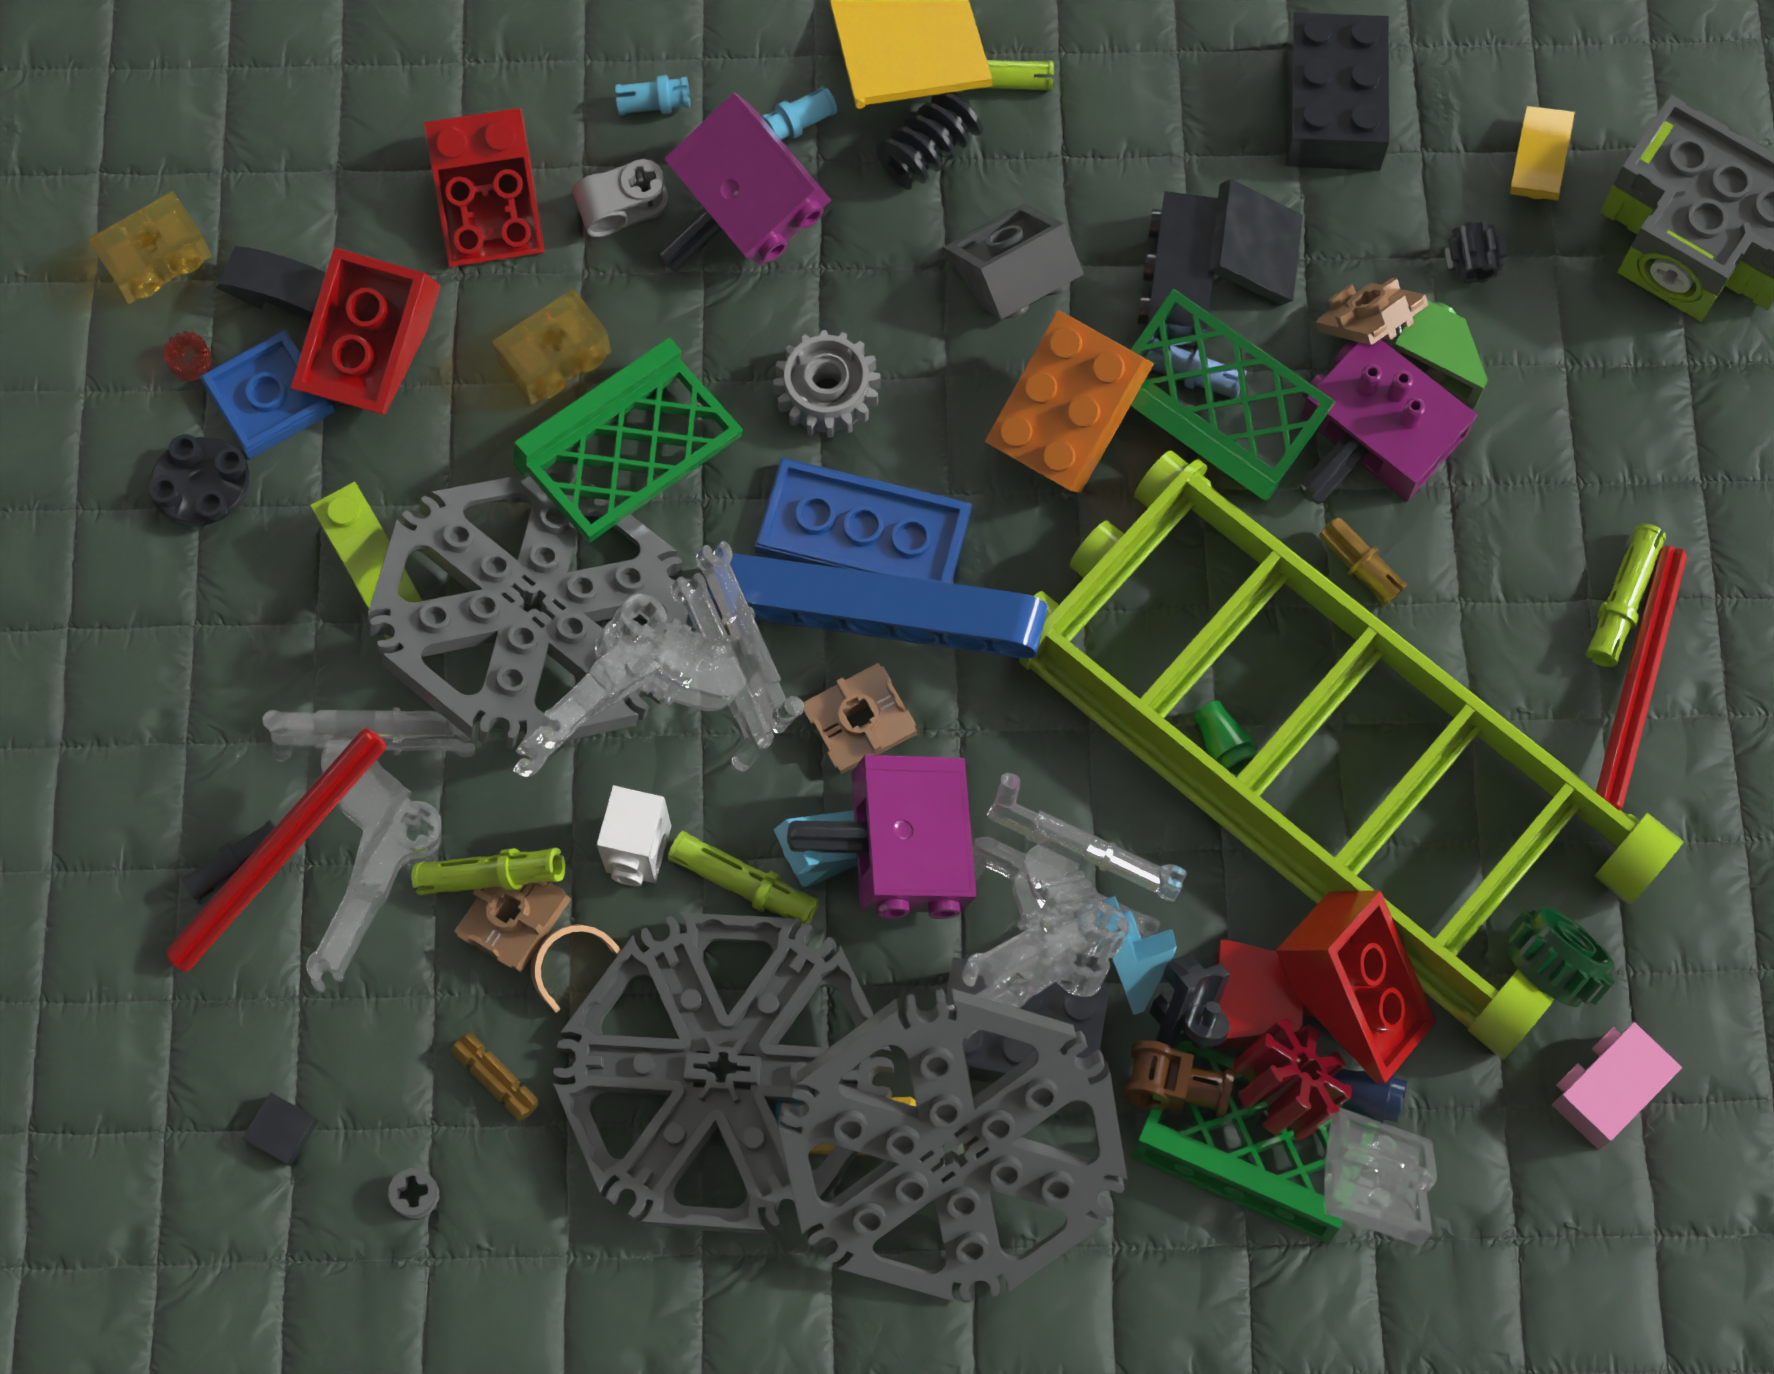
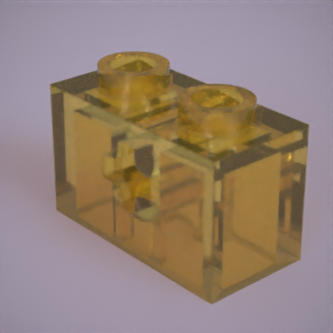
M173 191L88 239L100 262L128 305L137 299L152 296L160 289L161 285L180 274H188L195 271L201 266L203 261L212 257L201 232Z
M574 288L492 341L498 362L531 405L541 398L548 399L555 396L565 387L568 380L582 371L589 372L596 369L604 362L606 356L611 353L606 329Z

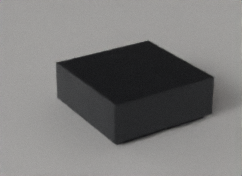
M270 1092L242 1139L291 1167L319 1120Z

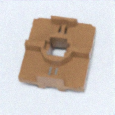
M1391 278L1382 285L1371 283L1355 292L1354 286L1351 284L1328 300L1331 310L1319 317L1315 323L1320 333L1373 345L1381 338L1391 340L1397 336L1396 332H1402L1401 326L1410 327L1414 324L1413 316L1429 304L1425 294L1400 289L1397 278Z
M879 662L846 680L843 677L836 680L837 685L803 702V710L810 723L814 724L828 750V756L834 767L838 768L841 774L855 768L864 755H879L917 735L915 721L910 712L905 710L901 699L891 683L892 680L884 666L881 667ZM868 708L873 716L869 719L870 722L861 727L857 725L852 728L847 718Z
M547 882L524 884L521 889L510 891L502 887H488L483 890L475 889L472 894L477 899L454 932L463 941L476 946L484 953L490 954L506 966L522 972L571 899L565 894L563 889L551 882L549 884ZM518 906L520 913L515 920L510 918L505 923L515 907Z

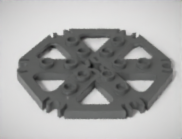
M551 472L548 476L556 482L557 474ZM522 475L432 491L430 498L424 496L420 499L419 512L426 516V518H416L406 510L402 513L401 523L396 520L368 611L367 624H369V635L385 634L391 637L387 640L377 641L376 655L378 658H382L381 665L470 739L472 728L477 721L480 722L479 742L486 743L489 731L500 728L508 734L506 748L508 749L514 748L517 744L519 732L524 731L525 737L521 751L635 726L638 719L643 721L647 717L649 705L641 700L640 697H650L661 705L664 702L666 693L669 695L693 590L689 592L691 586L689 578L673 580L669 577L678 575L681 571L683 562L681 558L676 557L677 551L631 514L613 527L638 547L640 554L635 559L572 572L568 571L578 531L530 476L524 479ZM566 495L569 498V500L573 503L574 496ZM516 497L527 501L531 506V514L518 560L470 523L463 514L464 510L471 505ZM579 497L578 510L585 518L591 516L601 518L608 513L609 500L587 497L583 499ZM614 502V508H615V507L618 506V504H617L616 502ZM415 550L422 552L470 592L414 603L405 601L399 596L398 587L408 555ZM524 602L529 605H533L536 602L541 603V611L539 612L536 609H531L528 612L524 611ZM654 609H662L666 615L659 650L654 656L648 658L635 655L595 623V621ZM495 642L484 686L480 692L473 695H464L458 692L427 667L421 658ZM548 654L599 695L603 701L598 705L557 714L541 712L536 707L534 701L546 655Z
M680 913L687 927V933H683L677 920L669 916L666 918L670 928L668 938L664 941H655L647 927L642 929L641 938L648 949L643 953L640 951L638 941L633 935L562 1029L560 1034L564 1037V1040L558 1041L557 1048L562 1054L576 1055V1061L569 1068H554L553 1074L563 1083L574 1084H553L599 1193L605 1197L608 1190L606 1199L615 1207L625 1195L635 1194L637 1197L636 1203L628 1213L636 1222L642 1220L641 1222L645 1227L769 1235L763 1227L761 1213L766 1212V1217L771 1226L780 1231L783 1229V1225L778 1216L779 1210L786 1204L795 1205L779 1126L768 1102L805 1104L806 1102L791 1097V1082L797 1079V1072L829 1049L828 1047L777 1044L813 994L822 987H832L841 994L856 1028L874 1014L841 945L835 956L837 946L834 939L830 937L824 941L820 948H808L807 944L815 931L809 923L802 925L799 918ZM715 941L751 942L769 945L773 949L772 956L728 1015L703 962L704 949ZM639 977H648L654 981L679 1039L604 1035L602 1032V1022L633 980ZM567 1038H578V1039H581V1040H580V1042L578 1043V1042H576V1041H574V1040H572V1039H567ZM889 1045L881 1047L844 1074L839 1084L891 1099L892 1092L889 1087H877L872 1084V1079L877 1073H894L892 1060L885 1057L873 1058L883 1055L894 1057ZM722 1058H728L731 1066L740 1071L727 1074L725 1082L719 1083L716 1075L707 1070H710L711 1067H719ZM695 1084H697V1085H705V1086H704V1087H695ZM737 1087H748V1088H750V1090H740V1089H736V1088H737ZM604 1092L669 1096L624 1159H616L610 1156L591 1113V1104L594 1098ZM719 1126L747 1189V1197L743 1204L734 1209L681 1205L674 1197L675 1186ZM835 1145L819 1168L812 1170L816 1194L822 1201H825L858 1154L857 1151Z
M940 989L936 990L937 1005L933 1010H919L916 1007L914 995L910 994L906 996L905 1000L907 1017L903 1018L898 1010V999L896 998L797 1072V1079L792 1080L790 1085L791 1097L806 1103L802 1106H792L783 1103L781 1106V1117L778 1116L779 1132L801 1233L803 1235L807 1230V1242L812 1246L822 1238H833L834 1240L825 1246V1256L829 1263L836 1262L837 1269L955 1302L954 1288L952 1286L954 1282L959 1283L960 1296L964 1301L971 1300L970 1286L976 1281L987 1282L990 1285L992 1296H998L1000 1292L999 1275L1002 1274L1006 1279L1008 1293L1107 1224L1106 1216H1112L1114 1212L1112 1199L1099 1194L1106 1190L1123 1193L1125 1189L1123 1179L1127 1180L1108 1061L1104 1064L1103 1055L1099 1050L1086 1058L1076 1057L1078 1053L1087 1047L1085 1035L1081 1031L1075 1032L1074 1025L956 989H952L955 1008L951 1010L948 1008L945 992ZM975 1030H985L1029 1043L1037 1049V1052L979 1094L972 1097L963 1048V1040L967 1034ZM895 1045L902 1048L907 1055L917 1107L839 1084V1081L844 1074L881 1047ZM1080 1100L1087 1102L1093 1108L1099 1150L1094 1157H1087L1025 1139L1022 1136L1069 1102ZM950 1142L952 1145L958 1146L963 1143L964 1153L958 1155L954 1151H949L945 1154L944 1144ZM821 1143H829L885 1159L886 1161L831 1201L824 1202L816 1194L808 1154L814 1146ZM990 1190L1058 1209L1065 1214L1066 1221L1062 1227L1021 1255L1006 1254L1000 1248ZM935 1199L946 1259L940 1267L926 1270L880 1257L874 1252L873 1245L879 1238Z

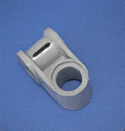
M646 159L635 160L630 164L604 173L589 175L578 181L572 188V194L588 235L591 237L609 236L622 228L647 219L656 218L665 211L669 202L668 191L664 186L663 171L658 164ZM641 172L643 178L638 179L637 173ZM648 187L649 190L642 192L641 188ZM652 200L653 206L649 207L647 201Z

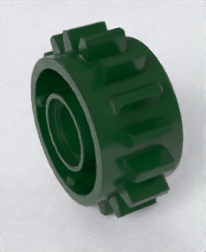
M1541 907L1538 912L1536 910L1529 912L1527 909H1524L1506 930V934L1511 937L1508 940L1510 945L1507 948V952L1515 966L1539 989L1565 1005L1579 1007L1582 1003L1588 1005L1589 1002L1597 1005L1615 983V980L1609 976L1612 973L1610 970L1614 966V962L1607 950L1582 926L1555 909Z

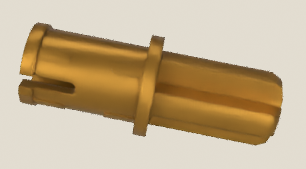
M1341 518L1333 519L1322 529L1319 534L1320 539L1350 569L1347 574L1350 577L1355 575L1384 607L1408 586L1377 554L1379 549L1376 546L1371 549Z

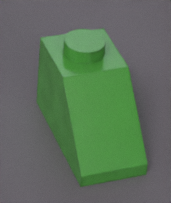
M1428 301L1429 305L1413 316L1414 324L1410 327H1404L1393 349L1462 403L1475 408L1488 379L1466 319L1456 315L1455 311L1446 304Z

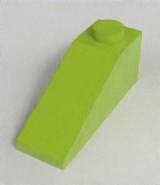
M353 482L310 506L369 609L390 541L356 482ZM404 568L398 587V594L405 601L421 602L422 599ZM383 634L386 640L391 638L390 636Z

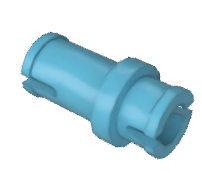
M667 75L657 76V81L627 85L616 84L615 93L619 96L616 97L619 115L661 110L662 114L672 113V108H690V97H688L690 91L687 77L669 80Z
M822 86L818 90L792 103L785 100L777 104L775 111L761 117L780 140L786 137L795 139L802 135L804 128L828 116L835 115L837 113V106L831 92L825 86Z

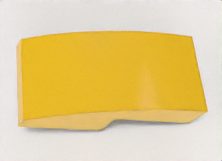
M1527 106L1510 194L1527 196L1532 199L1559 200L1575 112Z

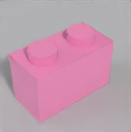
M1635 1022L1622 1033L1615 1027L1609 1030L1592 1048L1599 1057L1586 1070L1577 1063L1556 1084L1563 1093L1551 1105L1598 1150L1611 1142L1682 1069Z

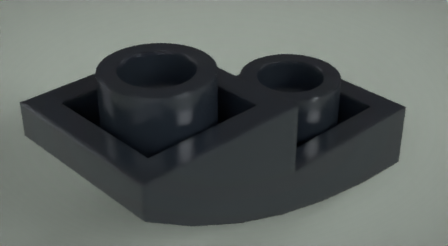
M235 246L216 288L259 309H262L265 301L311 322L326 272L282 255L249 247Z

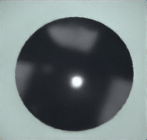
M183 434L172 439L169 449L156 462L150 477L149 491L156 507L168 519L187 526L209 525L226 518L242 503L249 487V470L243 454L231 444L213 437H193L189 434Z

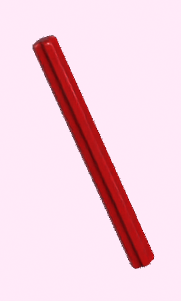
M1671 545L1661 548L1655 563L1596 788V793L1619 811L1624 805L1687 560V554L1683 549L1674 548Z
M369 728L362 729L170 945L167 949V959L173 966L184 972L192 969L383 754L386 745L379 734Z

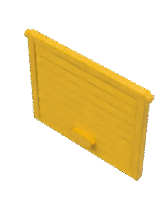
M830 0L854 103L858 109H862L868 104L992 86V76L969 0Z

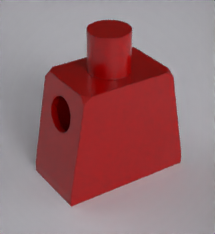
M1220 940L1215 951V965L1221 963L1230 973L1219 1005L1221 1012L1226 1015L1230 1022V1030L1225 1042L1217 1046H1211V1049L1248 1047L1276 1022L1288 1019L1291 1022L1290 1027L1294 1034H1296L1303 1027V1017L1316 1018L1295 995L1277 952L1230 940Z

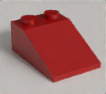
M334 247L291 388L385 416L427 332L441 285L424 272Z
M1381 890L1328 892L1276 950L1295 995L1376 1084H1386L1436 1023Z

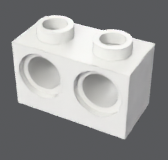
M613 785L597 842L607 873L612 874L611 878L629 886H641L642 881L656 884L671 830V822L664 797Z

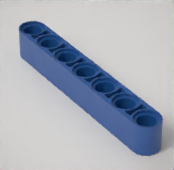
M725 552L716 555L703 601L704 605L709 609L733 617L1024 659L1034 658L1037 655L1048 605L1043 600L1023 593Z

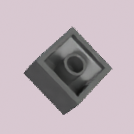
M1026 203L943 247L947 257L980 306L1001 320L1004 318H1014L1025 313L1029 309V304L1044 296H1052L1065 291L1070 286L1071 281L1084 275L1065 224Z

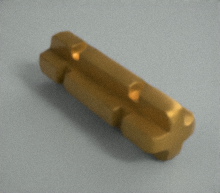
M466 1033L452 1047L451 1052L465 1068L470 1066L471 1069L469 1071L499 1102L505 1101L504 1106L517 1120L523 1121L529 1117L539 1105L537 1097L525 1085L520 1087L521 1082L491 1051L485 1052L486 1047L473 1033Z

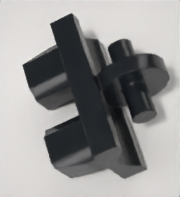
M1192 954L1173 959L1167 963L1163 977L1174 989L1163 992L1155 998L1149 1011L1161 1026L1156 1038L1157 1042L1174 1047L1179 1042L1192 1041V1045L1197 1049H1205L1207 1046H1217L1225 1042L1230 1030V1022L1226 1015L1221 1012L1219 1002L1230 973L1221 963L1204 969Z

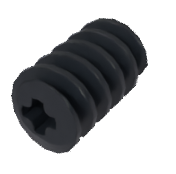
M954 92L936 94L932 96L930 103L926 102L918 108L917 115L913 114L905 119L904 127L899 126L891 132L890 139L885 138L877 144V156L887 173L900 186L910 190L912 189L911 177L922 184L929 180L925 165L935 172L942 169V161L938 153L948 160L953 159L956 156V150L951 142H954L961 148H965L970 144V139L965 130L974 136H979L983 133V126L973 109L963 98Z

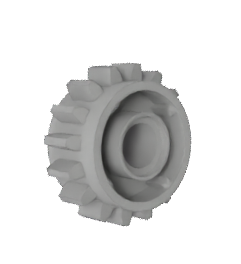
M821 330L820 336L810 338L805 334L802 336V343L796 348L790 345L785 348L787 361H777L776 375L779 378L773 380L774 394L781 395L777 398L778 409L780 412L790 410L789 419L793 427L801 423L807 427L808 435L812 436L815 431L826 432L827 437L830 438L833 437L834 432L843 429L847 433L853 432L852 424L857 420L867 422L869 419L867 406L877 407L878 392L875 390L881 388L880 373L874 372L876 370V358L874 355L864 356L863 342L859 341L853 344L847 340V333L842 332L839 336L828 335L826 330ZM822 379H833L839 383L831 389H822L815 385Z

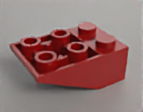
M515 108L424 122L449 267L545 253L523 110Z

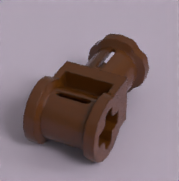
M1141 1040L1132 1045L1131 1056L1135 1061L1130 1083L1124 1085L1122 1096L1127 1102L1145 1109H1167L1181 1112L1183 1104L1188 1103L1213 1109L1216 1116L1225 1117L1234 1081L1233 1070L1226 1069L1223 1073L1192 1066L1194 1055L1176 1051L1175 1048L1157 1041ZM1150 1070L1153 1071L1152 1080L1148 1079Z

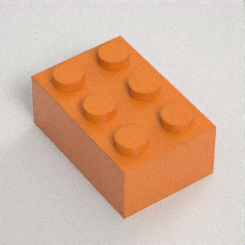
M1058 310L984 442L1064 488L1081 493L1154 363Z

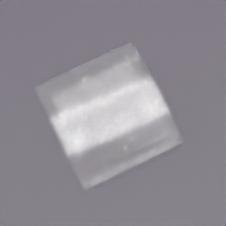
M1340 1108V1112L1332 1117L1325 1163L1326 1214L1422 1246L1432 1234L1427 1192L1438 1180L1432 1140Z

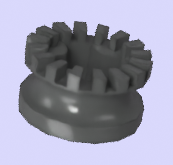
M407 1168L393 1177L389 1185L388 1197L391 1205L401 1216L409 1219H422L424 1216H429L431 1211L436 1209V1204L440 1199V1190L437 1182L428 1172L420 1168ZM416 1179L421 1187L428 1188V1194L419 1198V1206L411 1208L410 1203L406 1199H400L401 1192L408 1190V1181Z

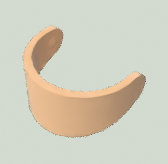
M579 924L558 927L546 935L533 954L530 968L534 987L555 1013L560 1008L544 988L541 978V965L547 949L561 936L583 931L597 936L608 946L610 951L618 956L621 949L606 933L594 927Z

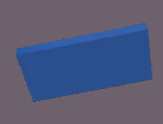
M781 457L755 543V552L794 562L952 583L971 515L972 503Z

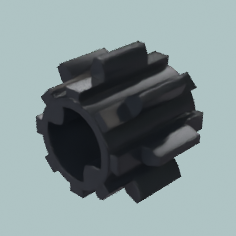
M1487 221L1468 222L1452 230L1453 235H1450L1451 238L1448 239L1449 247L1445 248L1448 271L1456 270L1457 279L1464 280V283L1467 284L1487 282V280L1500 275L1499 270H1502V266H1504L1503 258L1507 257L1508 254L1504 234L1496 235L1494 224L1489 225Z

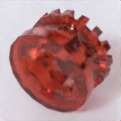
M183 331V334L176 333V336L174 338L171 336L169 343L164 345L165 350L163 354L165 361L177 378L187 381L199 379L200 376L209 371L212 365L211 352L205 340L200 335H196L195 332L188 333V331ZM193 348L198 356L193 357L189 366L183 364L181 359H177L184 357L185 349Z

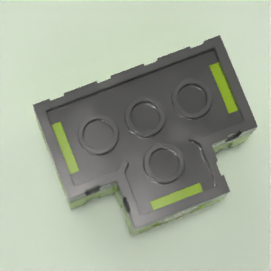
M1670 95L1623 164L1600 211L1604 216L1613 221L1616 219L1628 226V230L1637 234L1617 273L1702 322L1725 286L1738 294L1742 293L1753 299V303L1768 311L1774 301V155L1766 148L1743 135L1740 137L1728 130L1729 127L1701 111L1697 112L1685 105L1684 101Z

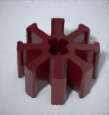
M1288 1019L1276 1022L1246 1047V1052L1234 1061L1233 1073L1235 1075L1240 1074L1251 1081L1249 1085L1238 1093L1245 1108L1249 1109L1252 1105L1261 1101H1265L1269 1105L1267 1120L1263 1123V1127L1266 1130L1277 1135L1290 1125L1294 1131V1138L1301 1140L1308 1137L1340 1112L1339 1107L1351 1098L1352 1087L1349 1084L1344 1085L1332 1077L1346 1066L1338 1051H1334L1329 1056L1319 1058L1315 1053L1317 1039L1321 1037V1033L1314 1027L1306 1025L1298 1033L1294 1034L1290 1027L1291 1022Z

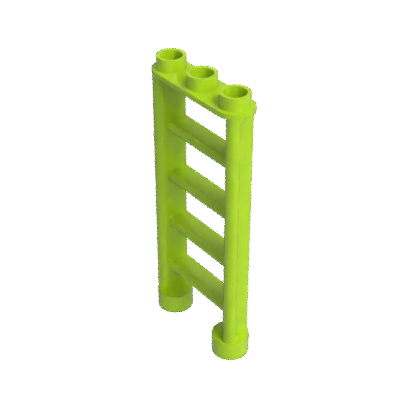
M1172 450L1166 452L1146 473L1134 493V498L1148 509L1124 534L1108 520H1105L1080 545L1069 567L1084 579L1059 605L1043 591L1034 595V597L1043 600L1048 605L1037 655L1034 658H1019V663L1027 670L1031 669L1316 904L1328 892L1374 890L1357 875L1476 736L1554 798L1435 939L1385 899L1423 992L1465 1025L1470 1034L1504 1060L1555 999L1539 989L1519 969L1512 974L1498 991L1457 958V954L1574 815H1577L1617 847L1594 877L1628 905H1632L1684 841L1648 813L1639 820L1634 815L1626 814L1613 807L1598 795L1596 790L1217 492L1212 487L1211 482L1204 477L1207 465L1198 459L1188 464ZM1191 509L1258 562L1260 566L1139 699L1070 641ZM1285 584L1355 639L1356 642L1244 770L1235 777L1164 718L1282 585ZM1380 659L1454 719L1336 857H1333L1263 800L1260 795Z

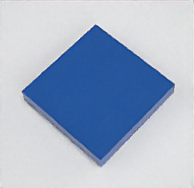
M286 330L200 376L202 383L249 460L335 412L329 399L291 388L301 354Z

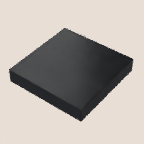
M1233 179L1219 185L1209 271L1281 306L1292 302L1294 299L1303 215Z

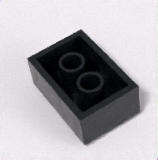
M1293 12L1286 40L1285 167L1380 171L1389 145V16Z
M959 958L952 959L946 994L949 1009L954 1010L955 1008L952 989H956L1074 1025L1075 1032L1081 1031L1085 1035L1087 1047L1076 1055L1078 1058H1086L1093 1052L1100 1051L1110 985ZM985 1030L972 1031L963 1040L969 1079L987 1083H994L1037 1052V1049L1029 1043Z

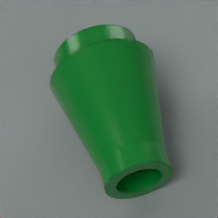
M1220 701L1209 702L1195 712L1194 718L1199 725L1208 755L1237 777L1257 755V743L1225 711Z

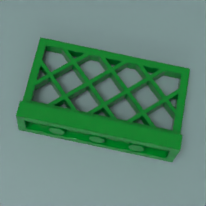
M1173 288L1131 349V351L1142 356L1145 351L1163 348L1167 376L1152 379L1146 378L1130 406L1258 497L1269 500L1279 487L1282 477L1336 401ZM1177 304L1193 314L1196 335L1169 340L1166 320ZM1201 320L1216 331L1203 333ZM1160 330L1162 341L1151 343ZM1225 336L1233 342L1236 363L1209 368L1204 340ZM1197 342L1201 369L1175 374L1170 347ZM1241 348L1256 359L1243 361ZM1265 364L1273 370L1276 391L1249 396L1244 368ZM1237 370L1241 398L1214 402L1210 374ZM1203 376L1207 404L1186 407L1179 402L1176 381ZM1281 376L1296 387L1283 390ZM1168 382L1170 395L1156 385ZM1305 392L1320 403L1308 421L1289 424L1284 396ZM1277 398L1282 426L1254 431L1250 402ZM1243 404L1247 432L1227 436L1218 428L1216 409ZM1208 410L1210 423L1197 415L1196 412ZM1302 429L1292 443L1290 431ZM1283 432L1286 453L1276 467L1272 468L1258 457L1255 437ZM1248 439L1250 451L1236 441Z
M670 337L514 442L512 465L524 479L530 476L588 543L742 437L743 429L681 361L682 350ZM679 379L691 393L690 405L661 401L662 389ZM656 394V400L649 399ZM696 399L702 406H696ZM633 409L654 412L652 431L623 427L624 415ZM660 413L689 416L687 435L658 432ZM695 417L713 419L722 427L724 432L714 439L693 436ZM618 420L617 426H611L612 423ZM595 435L616 438L614 457L584 454L586 441ZM621 440L651 442L649 462L620 458ZM656 444L686 447L684 460L677 465L655 463ZM579 447V453L571 452ZM691 448L698 449L696 452L691 454ZM555 462L577 464L575 484L554 482L544 470ZM583 465L612 469L610 489L581 485ZM618 470L647 473L646 486L638 492L616 490ZM653 474L661 475L653 481ZM566 495L574 496L573 503L569 500V498ZM579 497L609 500L608 513L590 524L578 510ZM615 501L622 502L620 505L614 508Z
M1183 1041L1178 1044L1176 1051L1194 1055V1059L1206 1064L1208 1070L1224 1072L1226 1069L1233 1070L1235 1059L1207 1047L1205 1049H1197L1192 1045V1041ZM1234 1074L1233 1083L1242 1080L1251 1083V1081L1245 1078L1244 1076L1240 1074ZM1230 1095L1227 1107L1228 1114L1224 1118L1219 1117L1205 1123L1197 1106L1185 1103L1194 1127L1180 1132L1158 1123L1163 1109L1150 1111L1131 1158L1326 1244H1330L1342 1225L1347 1212V1204L1378 1125V1122L1340 1106V1112L1314 1131L1321 1142L1327 1158L1303 1166L1292 1140H1295L1293 1130L1287 1132L1285 1128L1277 1134L1278 1136L1253 1144L1242 1119L1264 1111L1268 1113L1269 1105L1265 1101L1252 1105L1249 1109L1238 1110ZM1233 1123L1244 1148L1228 1154L1215 1148L1208 1131ZM1342 1123L1362 1132L1355 1148L1337 1154L1326 1128ZM1199 1135L1202 1142L1193 1139L1192 1137ZM1282 1144L1294 1170L1276 1175L1265 1170L1258 1153ZM1248 1157L1251 1164L1241 1159ZM1351 1159L1346 1172L1342 1162ZM1332 1166L1341 1185L1336 1201L1315 1192L1308 1174ZM1298 1178L1301 1185L1292 1182V1180Z

